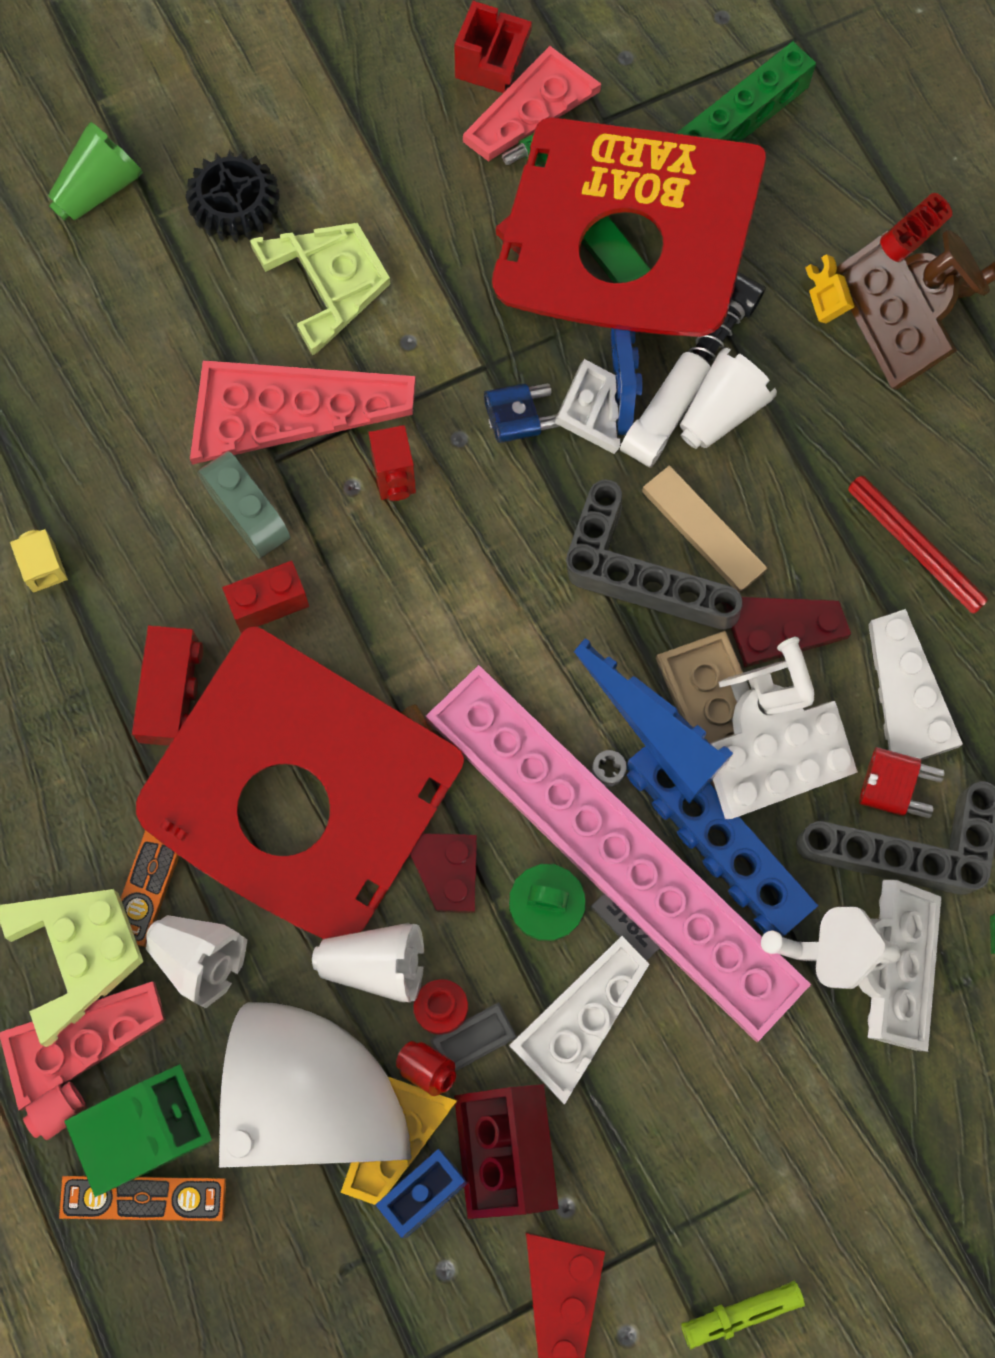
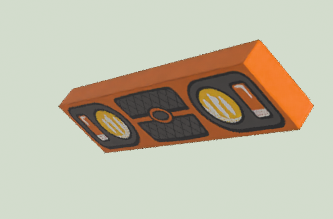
M146 830L121 895V901L137 945L145 948L147 945L146 933L149 927L157 920L179 858L178 854Z
M62 1176L59 1219L224 1221L226 1178L138 1177L95 1198L87 1176Z

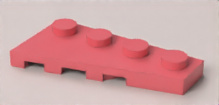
M549 46L463 134V143L489 162L518 144L519 140L533 134L537 124L542 119L559 118L601 91V83Z

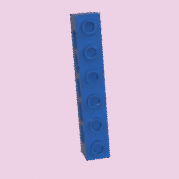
M646 746L629 759L626 769L629 771L627 773L629 781L639 791L646 790L654 800L652 806L656 812L665 820L670 818L679 828L677 834L683 843L690 849L696 847L705 858L702 862L706 869L715 878L721 876L731 887L728 889V893L733 900L742 908L747 906L756 916L754 922L763 934L773 930L780 933L783 937L818 907L816 902L740 817L725 819L717 791L711 784L693 800L699 805L701 815L690 817L683 811L682 803L687 800L676 786L664 788L658 783L657 775L665 771ZM712 829L722 831L726 837V845H713L708 839V831ZM736 858L746 859L752 867L751 875L743 876L737 873L734 868V860ZM762 887H769L776 892V905H767L761 900L760 889Z

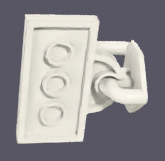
M792 637L778 645L777 649L783 653L785 661L737 674L718 682L720 688L731 685L737 701L732 718L734 735L710 743L717 750L726 746L733 752L727 764L713 778L725 819L739 817L858 773L836 702H826L806 710L803 709L813 704L815 694L802 651L798 645L800 641L798 637ZM788 667L794 686L784 688L773 684L770 673ZM747 680H749L751 690L749 689Z
M883 880L882 894L879 899V919H870L866 912L858 907H834L822 918L819 942L793 941L782 937L780 933L773 930L766 932L762 936L761 947L766 953H777L800 961H817L816 974L823 985L842 989H853L859 985L862 992L871 997V1009L868 1015V1038L915 1051H928L941 896L898 880Z

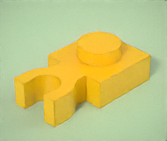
M827 254L821 257L824 263L822 272L819 273V268L812 264L805 267L807 275L816 284V287L809 290L818 321L825 324L855 307L845 276L836 274L837 265L835 259Z

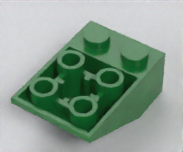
M180 1064L148 1078L64 1121L95 1198L193 1152L212 1141Z

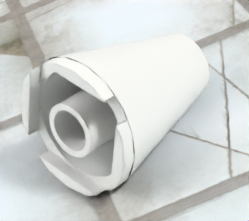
M723 348L718 353L680 423V427L683 430L681 434L682 439L695 449L699 446L708 448L770 403L777 395L775 388L769 392L766 385L770 380L756 365L741 354H738L735 358L727 355L731 350L729 348Z
M405 923L323 939L320 946L314 948L312 955L313 969L318 970V974L322 979L402 1003H411V1001L417 999L423 977V966H418V953L424 954L422 932L419 925Z

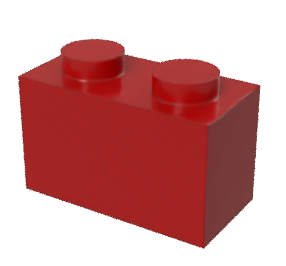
M405 425L368 432L372 461L381 500L400 501L408 498L410 494H415L414 464Z
M292 560L222 587L240 633L249 627H259L309 607L306 593Z

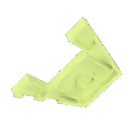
M358 223L314 229V233L294 236L292 232L280 234V238L263 240V237H258L250 240L251 247L265 272L298 257L325 303L326 310L297 323L298 331L312 355L317 354L390 285L389 275Z
M114 889L0 905V924L5 938L10 942L45 926L67 989V994L29 1011L39 1042L45 1047L52 1045L58 1039L57 1035L71 1022L75 1024L86 1014L85 1010L101 995L105 997L144 962L119 893Z

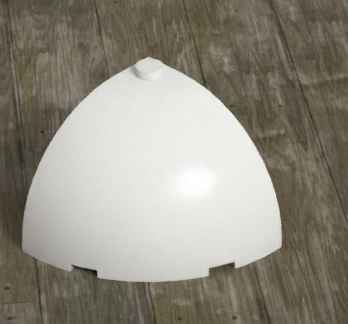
M248 1002L240 1008L230 1031L223 1067L220 1100L219 1168L411 1159L409 1133L402 1106L399 1104L387 1074L363 1044L332 1021L297 1007L276 1003Z

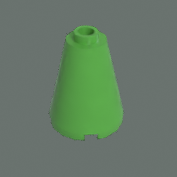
M92 122L85 127L48 194V197L53 201L49 207L64 221L69 216L74 221L137 180L143 173L141 168L124 150L115 145L108 138L109 136Z

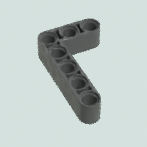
M604 479L593 484L566 558L567 575L573 585L717 629H729L737 624L742 608V597L735 588L608 551L622 512V491L620 486L612 480ZM606 497L614 500V503L602 506L597 501ZM597 529L602 531L603 535L598 538H590L586 533ZM582 561L592 565L586 571H579L574 568L578 562ZM618 571L625 573L627 578L618 582L611 580L609 576L613 572ZM649 582H657L663 588L657 592H650L644 586ZM685 592H692L698 599L695 602L689 603L681 600L679 596ZM724 602L730 604L734 610L729 613H721L715 606L718 603Z
M979 781L968 787L958 796L949 849L824 821H816L807 826L798 835L796 848L804 859L811 862L958 895H967L984 887L990 878L995 847V786L986 781ZM972 794H977L983 798L985 802L984 810L978 809L973 804ZM967 830L974 831L980 839L979 847H975L968 842L966 838ZM810 833H816L823 838L825 842L824 850L814 849L808 841ZM848 841L855 842L861 847V859L853 858L848 854L846 849ZM885 850H892L898 855V867L890 866L884 858ZM924 858H928L935 863L937 867L935 876L924 871L922 866ZM962 866L969 868L973 872V884H969L962 879L960 871Z

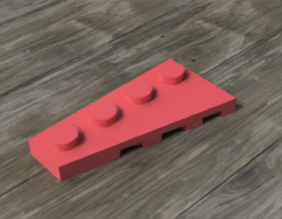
M152 981L96 1000L85 1010L86 1014L75 1024L71 1022L57 1035L58 1039L47 1047L40 1044L33 1021L0 1032V1040L18 1110H25L27 1105L57 1085L63 1086L166 1021L156 983Z

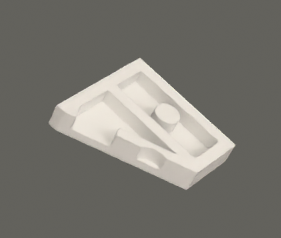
M584 359L577 370L554 421L557 425L613 454L621 445L620 438H617L616 420L618 419V404L615 401V393L617 392L616 375Z

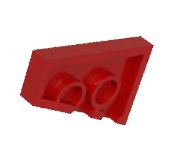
M525 1232L538 1358H585L605 1251Z

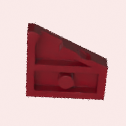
M422 833L410 853L411 858L436 912L475 913L477 835Z

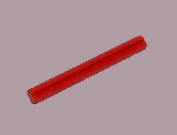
M859 476L850 484L849 492L971 613H976L987 603V597L865 476Z

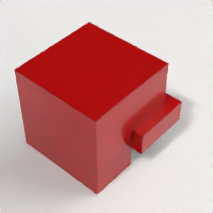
M472 1L454 44L455 78L504 93L511 83L532 31V21L500 12L498 16V8Z

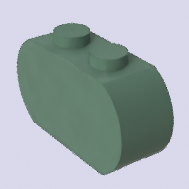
M230 451L225 452L197 471L213 500L259 559L291 538L277 511Z

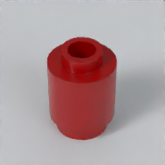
M408 1042L397 1056L396 1067L401 1071L402 1077L431 1096L447 1092L455 1082V1062L424 1042Z

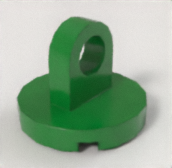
M539 864L526 869L515 880L509 894V911L514 923L524 935L537 941H556L568 936L579 925L585 911V893L580 881L569 870L556 864Z

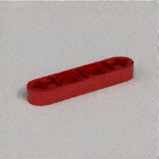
M931 193L885 233L880 239V244L886 255L895 262H902L952 217V209L947 200L938 193Z

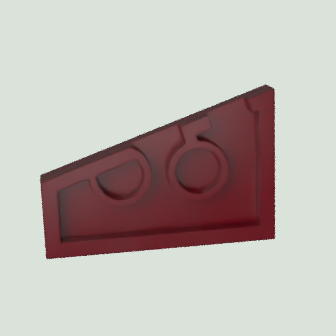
M742 597L740 618L737 624L731 628L745 668L784 657L777 647L780 643L792 637L799 638L798 645L803 652L845 640L851 636L841 604L835 600ZM722 602L726 613L734 610L730 604Z

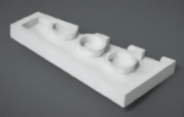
M906 609L871 620L868 625L874 666L878 672L880 686L878 693L880 703L883 706L885 719L883 726L885 740H888L889 751L924 760L959 748L963 743Z
M623 936L509 1045L563 1105H565L620 1011L649 966V963Z

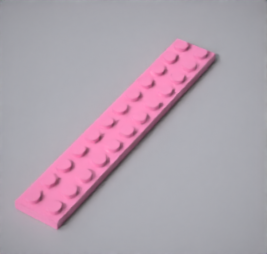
M479 665L426 715V720L449 743L461 750L463 756L636 923L668 957L756 1042L771 1029L810 987L811 984L780 954L766 953L761 947L762 936Z

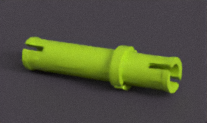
M794 1280L781 1287L727 1307H723L722 1304L713 1307V1312L687 1322H682L680 1325L689 1349L692 1350L695 1347L724 1337L725 1340L734 1337L735 1332L746 1327L764 1322L788 1311L805 1307V1302L801 1290Z

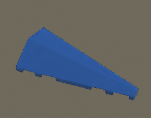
M585 638L575 649L574 653L690 804L727 764L733 752L726 746L719 750L713 747L704 738L706 736L704 729L698 725L693 728L673 705L635 676L627 680L616 670L617 662L611 657L605 659L591 646L590 641Z

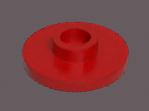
M439 979L431 981L420 989L417 999L413 1004L414 1015L419 1025L430 1033L438 1035L451 1033L458 1029L467 1017L468 1000L466 994L458 984L450 980Z

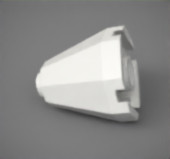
M167 915L161 920L155 921L146 933V950L181 995L204 1008H207L228 991L232 984L226 980L231 971L238 974L244 963L247 939L224 924Z

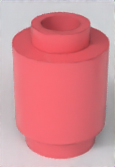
M68 1082L64 1086L57 1085L27 1105L25 1108L28 1115L23 1118V1121L34 1138L42 1136L45 1140H49L66 1128L65 1120L86 1110L87 1105L72 1082Z

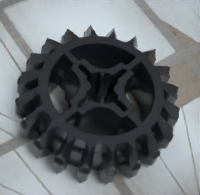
M229 149L227 157L221 158L218 153H215V160L212 162L203 158V169L194 168V178L188 179V191H186L190 216L193 217L199 229L205 228L206 234L209 237L217 233L218 238L222 242L227 236H232V240L237 243L240 235H245L246 238L251 240V232L254 230L263 234V224L272 225V214L278 213V202L280 199L277 179L274 174H271L267 163L261 164L257 156L248 160V155L244 150L238 157H234V153Z

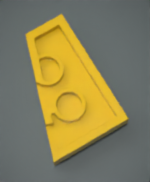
M388 1077L405 1115L409 1133L411 1159L351 1162L341 1193L374 1205L393 1189L457 1102L456 1100L442 1095L431 1096L419 1087Z

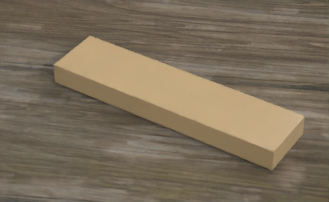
M670 465L643 486V494L739 593H742L766 572L767 567Z

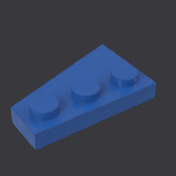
M611 328L613 372L616 373L617 389L615 401L619 406L617 429L618 435H626L633 425L636 395H642L641 373H635V369H638L639 366L638 348L631 345L635 343V331Z

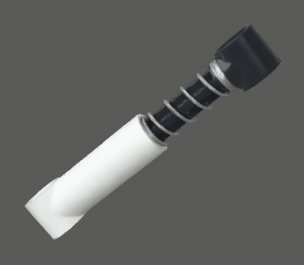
M738 272L728 313L723 324L715 332L697 337L696 346L680 356L640 419H637L630 427L620 446V451L649 468L653 467L664 450L670 435L691 405L711 368L709 363L711 360L716 359L715 354L718 349L724 348L723 342L727 336L732 335L731 329L733 326L739 324L740 320L744 317L749 318L753 314L765 293V286Z

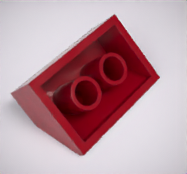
M544 1084L507 1087L454 1095V1099L457 1101L455 1109L462 1174L468 1182L464 1187L467 1219L526 1215L559 1209Z

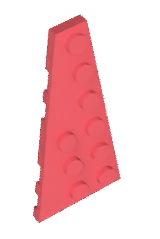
M203 361L190 461L193 465L215 460L227 451L237 455L413 415L415 376Z

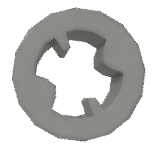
M605 750L599 753L592 765V774L605 787H613L619 784L626 772L624 757L613 750ZM606 760L614 761L613 767L619 769V773L613 772L612 777H605V771L599 768V764L605 765Z

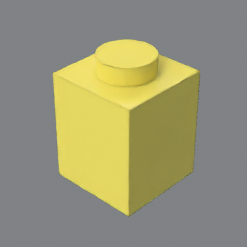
M46 529L25 532L19 539L10 542L23 580L33 593L68 580L55 543Z

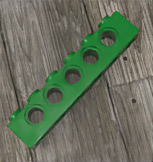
M792 41L675 134L741 142L809 88L816 62Z

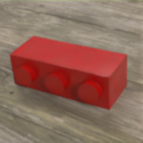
M148 625L132 735L138 743L170 746L189 716L190 700H195L198 692V679L194 678L195 664H201L203 656V643L199 642L193 629Z

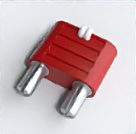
M875 747L860 793L859 804L905 816L908 812L930 818L932 816L931 812H933L932 805L911 800L918 777L940 783L944 779L941 776H944L945 772L942 769L921 764V759Z

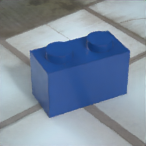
M438 1149L375 1205L401 1238H408L462 1190L468 1182L446 1154Z

